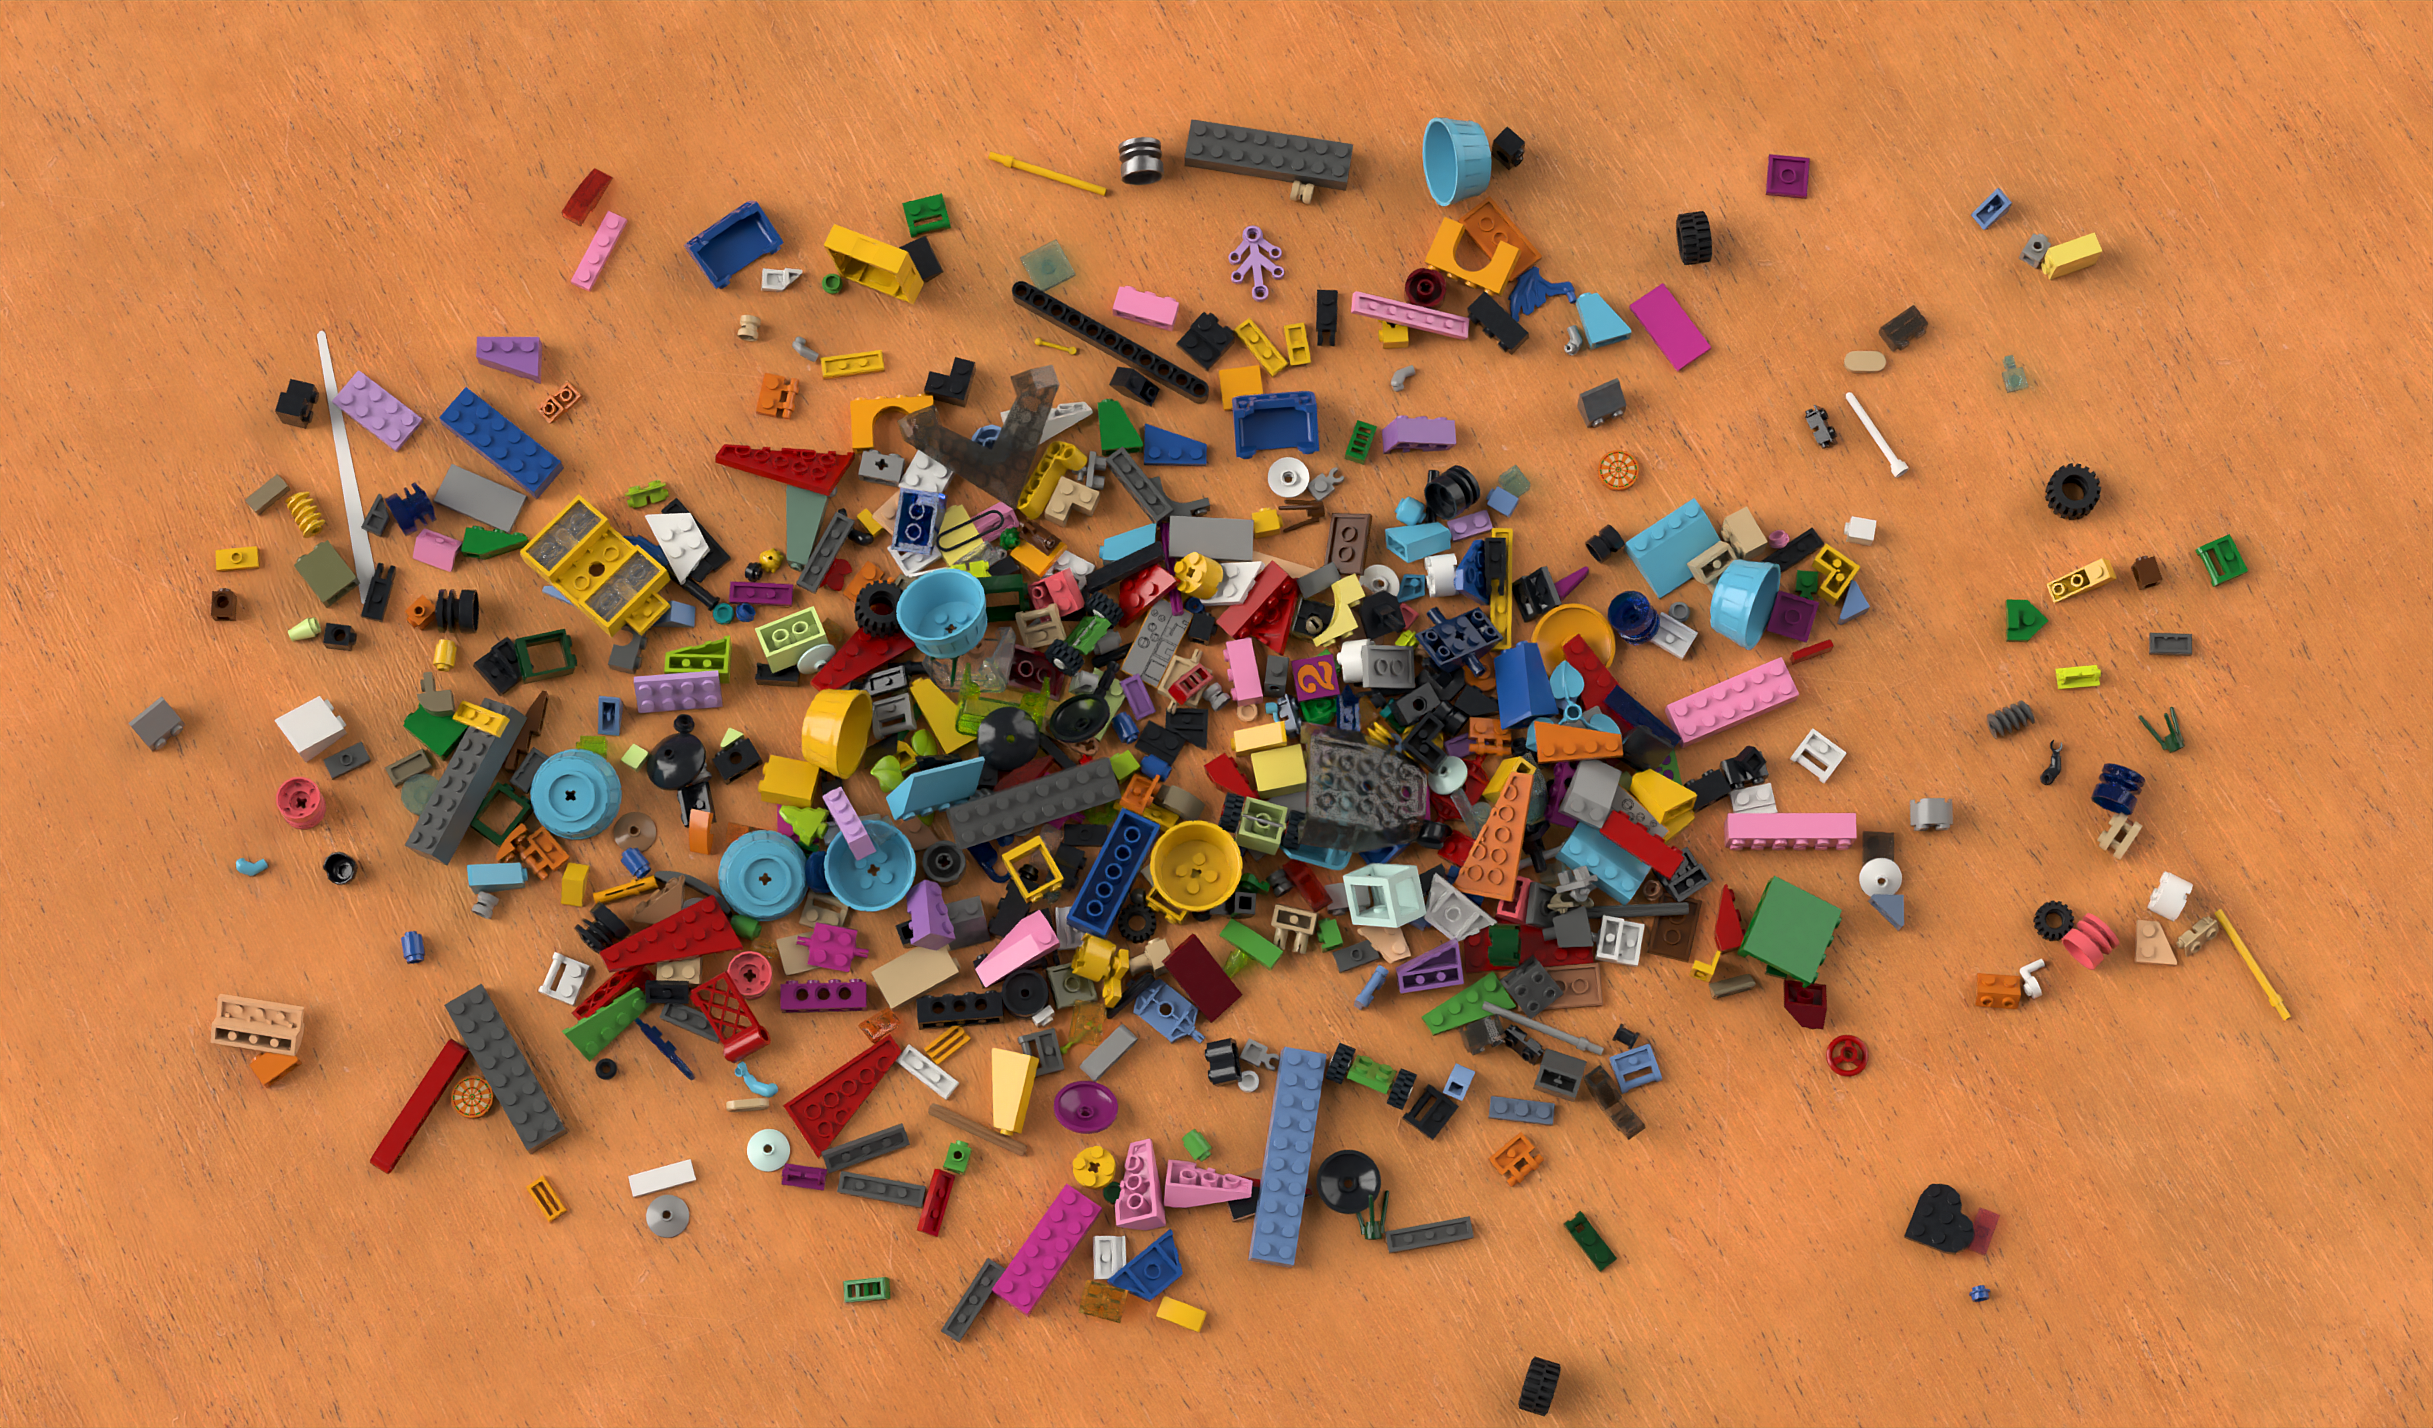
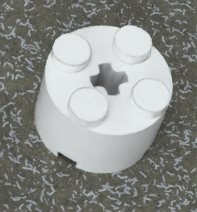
M1455 554L1425 557V569L1428 571V576H1425L1426 587L1429 588L1430 598L1459 595V592L1454 587V578L1456 577V566L1454 565L1457 564Z
M1371 639L1343 642L1342 650L1337 654L1338 664L1342 665L1345 683L1363 682L1362 645H1376L1374 641H1370Z
M2164 871L2160 878L2158 889L2154 888L2150 896L2151 900L2147 908L2174 922L2187 901V895L2185 894L2190 895L2193 884L2170 872Z

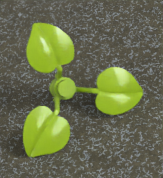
M926 729L916 731L911 740L912 748L916 755H937V745L930 732ZM888 755L880 759L870 773L880 780L881 790L884 793H889L905 781L902 774L917 765V762L900 770L898 760ZM935 811L924 817L921 814L916 816L929 827L933 822Z

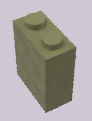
M328 540L317 544L311 553L301 556L296 561L297 563L294 564L296 570L326 608L360 584L358 578Z

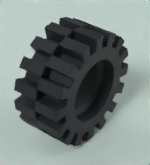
M2055 900L2044 903L2035 913L2033 920L2035 922L2034 928L2038 930V935H2043L2042 938L2045 940L2048 938L2049 941L2055 939L2058 941L2063 938L2074 925V916L2071 915L2073 912L2071 909L2068 910V905H2062L2061 901L2055 902ZM2055 913L2061 917L2062 924L2059 928L2054 929L2047 925L2046 917L2048 914Z
M1134 903V905L1129 904L1127 908L1122 909L1118 920V928L1122 937H1125L1127 941H1133V943L1137 944V942L1143 943L1146 939L1148 941L1150 936H1153L1156 929V918L1149 906L1146 907L1143 903L1141 905ZM1136 915L1143 917L1146 922L1145 927L1139 931H1135L1129 926V920Z

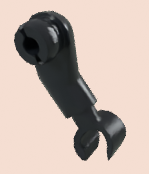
M845 508L838 510V513L847 517ZM854 526L847 537L861 546H867L874 541L872 534L858 531Z
M2054 740L2050 743L2052 750L2051 764L2040 776V780L2044 785L2052 784L2061 772L2060 751L2063 749L2062 742L2058 750L2052 748Z

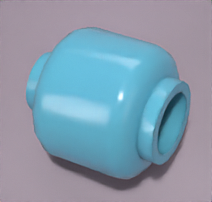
M1410 496L1406 499L1402 498L1394 511L1397 513V520L1407 526H1414L1416 523L1421 524L1426 516V513L1423 512L1425 509L1424 504Z

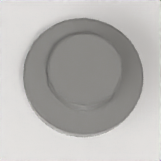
M1675 602L1670 606V617L1680 623L1688 619L1690 610L1685 603Z

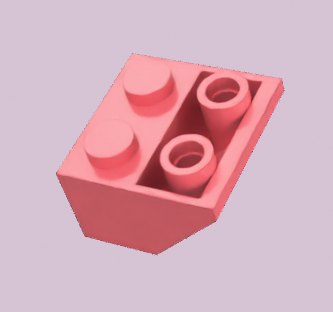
M1070 567L1028 585V593L1036 610L1056 603L1059 609V616L1062 617L1084 607V598ZM1050 615L1040 617L1041 623L1051 621Z
M1517 876L1513 901L1500 899L1495 918L1537 928L1526 924L1530 882L1534 881Z

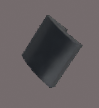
M926 236L899 247V249L909 253L923 281L928 282L944 272Z
M1547 566L1540 567L1530 575L1522 576L1512 583V592L1524 623L1532 621L1562 604Z
M508 637L491 647L490 652L474 662L473 665L499 696H502L523 679L514 643Z
M1688 847L1681 850L1685 860L1671 880L1651 869L1665 890L1677 903L1712 882L1703 865L1697 863Z

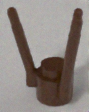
M1286 499L1284 503L1296 505L1278 507L1279 510H1306L1307 517H1311V519L1285 528L1283 530L1284 533L1319 522V518L1325 516L1323 501Z

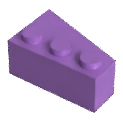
M477 337L476 357L479 364L502 372L506 371L541 384L542 343L539 337Z
M1405 415L1397 416L1382 429L1383 454L1390 453L1392 449H1403V453L1410 452V448L1422 449L1423 452L1450 450L1456 445L1455 420H1447L1446 417L1428 419L1426 416H1420L1414 419L1408 418Z
M924 880L910 888L906 894L907 910L912 916L909 929H913L914 936L910 939L911 945L935 951L956 939L953 932L954 927L947 914V906L944 904L941 895L942 890L936 882Z
M1454 938L1396 967L1400 993L1464 984L1457 939Z

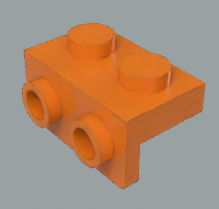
M1134 773L1119 805L1142 815L1145 808L1150 809L1154 800L1152 795L1156 796L1161 787V784L1158 783L1160 775L1157 774L1154 780L1151 781Z
M1977 973L1975 1005L2017 1009L2021 996L2020 976Z

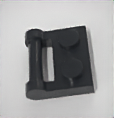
M1428 1084L1424 1088L1425 1092L1409 1113L1404 1114L1402 1119L1433 1141L1459 1106ZM1431 1097L1436 1098L1437 1100L1420 1122L1416 1120V1116Z

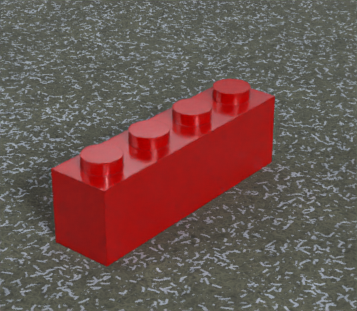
M1273 560L1254 579L1256 583L1249 590L1244 603L1230 605L1216 621L1235 640L1247 638L1250 631L1262 622L1268 611L1278 604L1279 599L1285 593H1288L1296 582Z
M1613 810L1599 830L1600 834L1671 880L1685 860L1682 856L1683 851L1674 845L1671 848L1664 844L1665 839L1657 834H1654V836L1646 832L1648 830L1647 827L1639 822L1634 824L1629 820L1630 816L1619 810V812Z

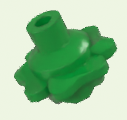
M1016 527L1006 528L1001 533L1000 546L1006 551L1009 549L1014 550L1021 543L1018 536L1020 532L1017 531Z

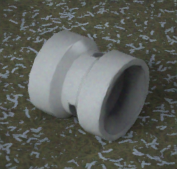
M1218 682L1211 685L1202 694V697L1211 703V707L1215 712L1222 709L1231 700V697L1221 690L1222 687Z
M480 891L477 897L478 902L471 911L481 917L491 919L493 915L492 910L497 906L499 899Z

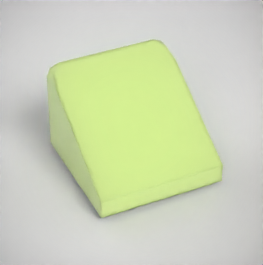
M728 728L720 746L722 750L725 749L727 751L733 747L736 741L745 739V736L737 730Z
M633 743L621 761L638 773L648 760L650 754Z

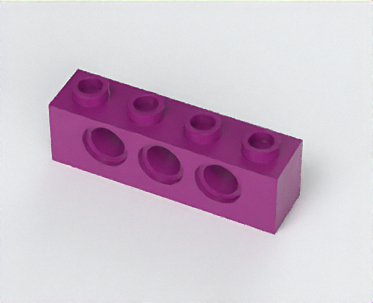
M1569 761L1558 762L1554 768L1555 779L1549 789V804L1544 810L1545 820H1548L1550 824L1575 829L1577 820L1559 813L1558 810L1560 808L1559 803L1564 799L1567 792L1564 782L1568 778L1571 783L1580 761H1575L1573 768L1570 767Z
M838 979L828 980V983H820L819 980H808L804 984H798V981L790 980L786 981V984H780L782 1013L867 1011V984L862 982V979H850L849 982L842 983ZM844 990L851 992V996L846 1000L840 998V993ZM802 991L808 993V998L804 1001L797 999V995ZM828 991L830 996L826 1000H820L818 998L819 993Z

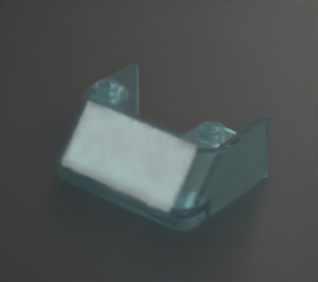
M1529 751L1522 758L1537 769L1533 774L1534 780L1526 824H1532L1542 819L1545 807L1549 804L1546 780ZM1460 788L1450 796L1470 833L1476 840L1484 824H1486L1492 808L1485 802H1479L1472 806L1463 789Z

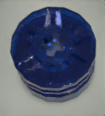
M416 482L411 484L415 491L413 494H410L407 487L403 488L406 498L402 499L399 494L394 493L384 499L406 537L418 530L415 523L416 520L419 519L424 526L428 525L423 516L428 514L432 522L437 520L432 503L425 491Z
M1634 590L1625 591L1617 595L1608 607L1610 624L1627 643L1633 645L1644 644L1657 634L1660 627V617L1642 593Z
M2111 763L2104 764L2101 770L2103 773L2099 775V780L2102 783L2096 784L2091 800L2098 806L2118 814L2122 812L2125 815H2131L2138 801L2134 795L2141 793L2142 789L2140 787H2143L2146 780L2139 773L2127 767Z

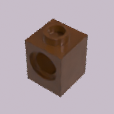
M2155 556L2137 558L2131 569L2138 589L2143 590L2159 585L2163 579Z
M227 588L212 591V618L215 621H236L237 596L235 593ZM222 601H229L225 608L219 607Z

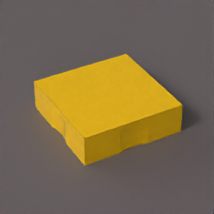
M834 224L823 246L829 257L834 261L839 275L842 278L914 305L924 282L909 253Z

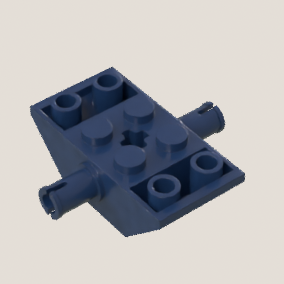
M1438 607L1430 609L1427 616L1435 626L1415 635L1417 640L1439 668L1447 673L1467 665L1476 678L1482 676L1487 669L1479 660L1503 640L1499 631L1479 607L1450 620L1444 617Z

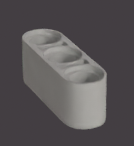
M1124 1024L1120 1025L1082 1062L1080 1068L1096 1082L1137 1042L1138 1038Z

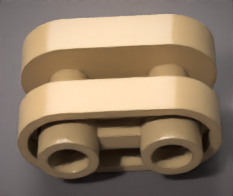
M2122 812L2119 815L2114 814L2108 823L2111 825V828L2108 832L2104 830L2097 840L2100 842L2099 847L2106 851L2108 846L2115 849L2116 851L2113 856L2118 860L2122 858L2142 828V825L2136 821L2133 826L2126 823L2125 821L2128 816ZM2120 829L2127 833L2121 843L2114 839Z

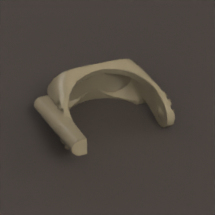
M1571 891L1555 894L1547 906L1555 912L1559 911L1561 914H1565L1569 907H1581L1583 905L1591 909L1594 906V902L1590 897H1587L1585 901L1577 902L1574 897L1570 896Z

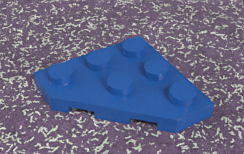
M1482 539L1473 541L1457 567L1456 577L1454 578L1456 591L1481 606L1489 605V595H1486V580H1484V540Z

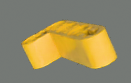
M1062 441L1052 442L1018 497L1016 507L1029 519L1034 520L1038 518L1053 495L1061 476H1064L1067 469L1081 470L1086 465L1087 457L1073 444Z

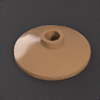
M630 812L623 815L617 821L614 828V838L618 846L624 851L632 847V849L638 848L640 852H644L655 841L656 827L653 820L646 814ZM632 828L638 829L636 834L630 833Z

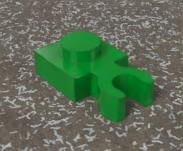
M1797 570L1795 592L1801 593L1800 597L1813 600L1811 594L1817 593L1818 572Z

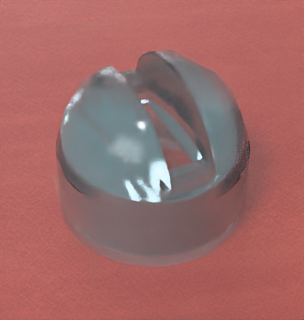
M1049 891L1043 894V900L1047 898L1049 900L1048 904L1055 903L1061 897V893L1059 891L1053 893Z

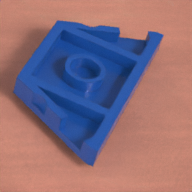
M1169 1229L1107 1280V1283L1151 1302L1183 1275L1172 1230Z

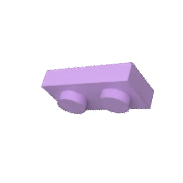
M1487 509L1447 521L1453 543L1490 532L1493 528Z

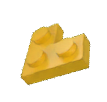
M1120 949L1112 957L1109 963L1111 965L1109 974L1102 976L1104 980L1103 997L1105 998V1007L1113 1008L1122 997L1121 978L1129 969L1128 950Z

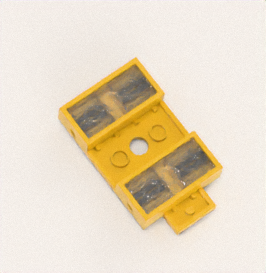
M579 494L520 551L527 565L611 638L626 623L642 636L671 607L658 594L671 580L667 570L639 545L633 546L612 528L608 519ZM593 564H603L605 566V571L601 576L594 577L589 574V569Z

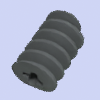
M2020 700L2017 702V705L2011 704L2010 708L2003 707L2002 712L1996 710L1994 715L1989 713L1987 715V724L1991 734L1997 739V732L2003 737L2005 736V729L2012 733V726L2016 730H2020L2019 723L2027 727V720L2029 719L2034 724L2035 719L2029 705Z

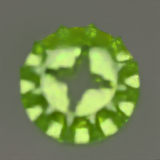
M1115 800L1105 804V813L1100 811L1095 814L1096 806L1085 809L1084 815L1086 819L1095 825L1109 824L1117 814V809L1113 808Z

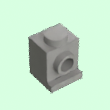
M2033 233L2022 250L2019 259L2036 269L2047 253L2048 248H2050L2051 243L2048 242L2049 239L2043 234L2036 235Z

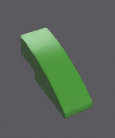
M1232 918L1219 934L1228 943L1252 960H1256L1269 971L1272 970L1283 955V951Z

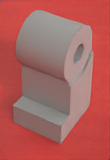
M1083 670L1077 672L1071 679L1068 692L1075 695L1094 693L1099 676Z

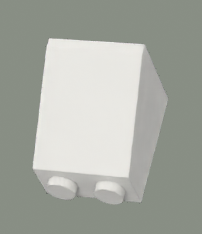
M320 696L274 720L306 763L347 734L344 729L346 723L340 715L334 716L331 712L334 710V707L328 699L323 701Z

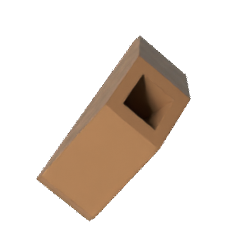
M683 874L677 879L673 877L667 882L664 889H657L650 896L651 899L647 902H640L634 909L633 920L635 922L655 924L681 911L684 906L686 877Z

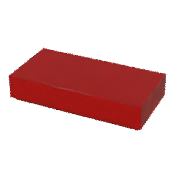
M1828 639L1792 652L1790 657L1792 665L1831 652L1834 647L1832 640Z

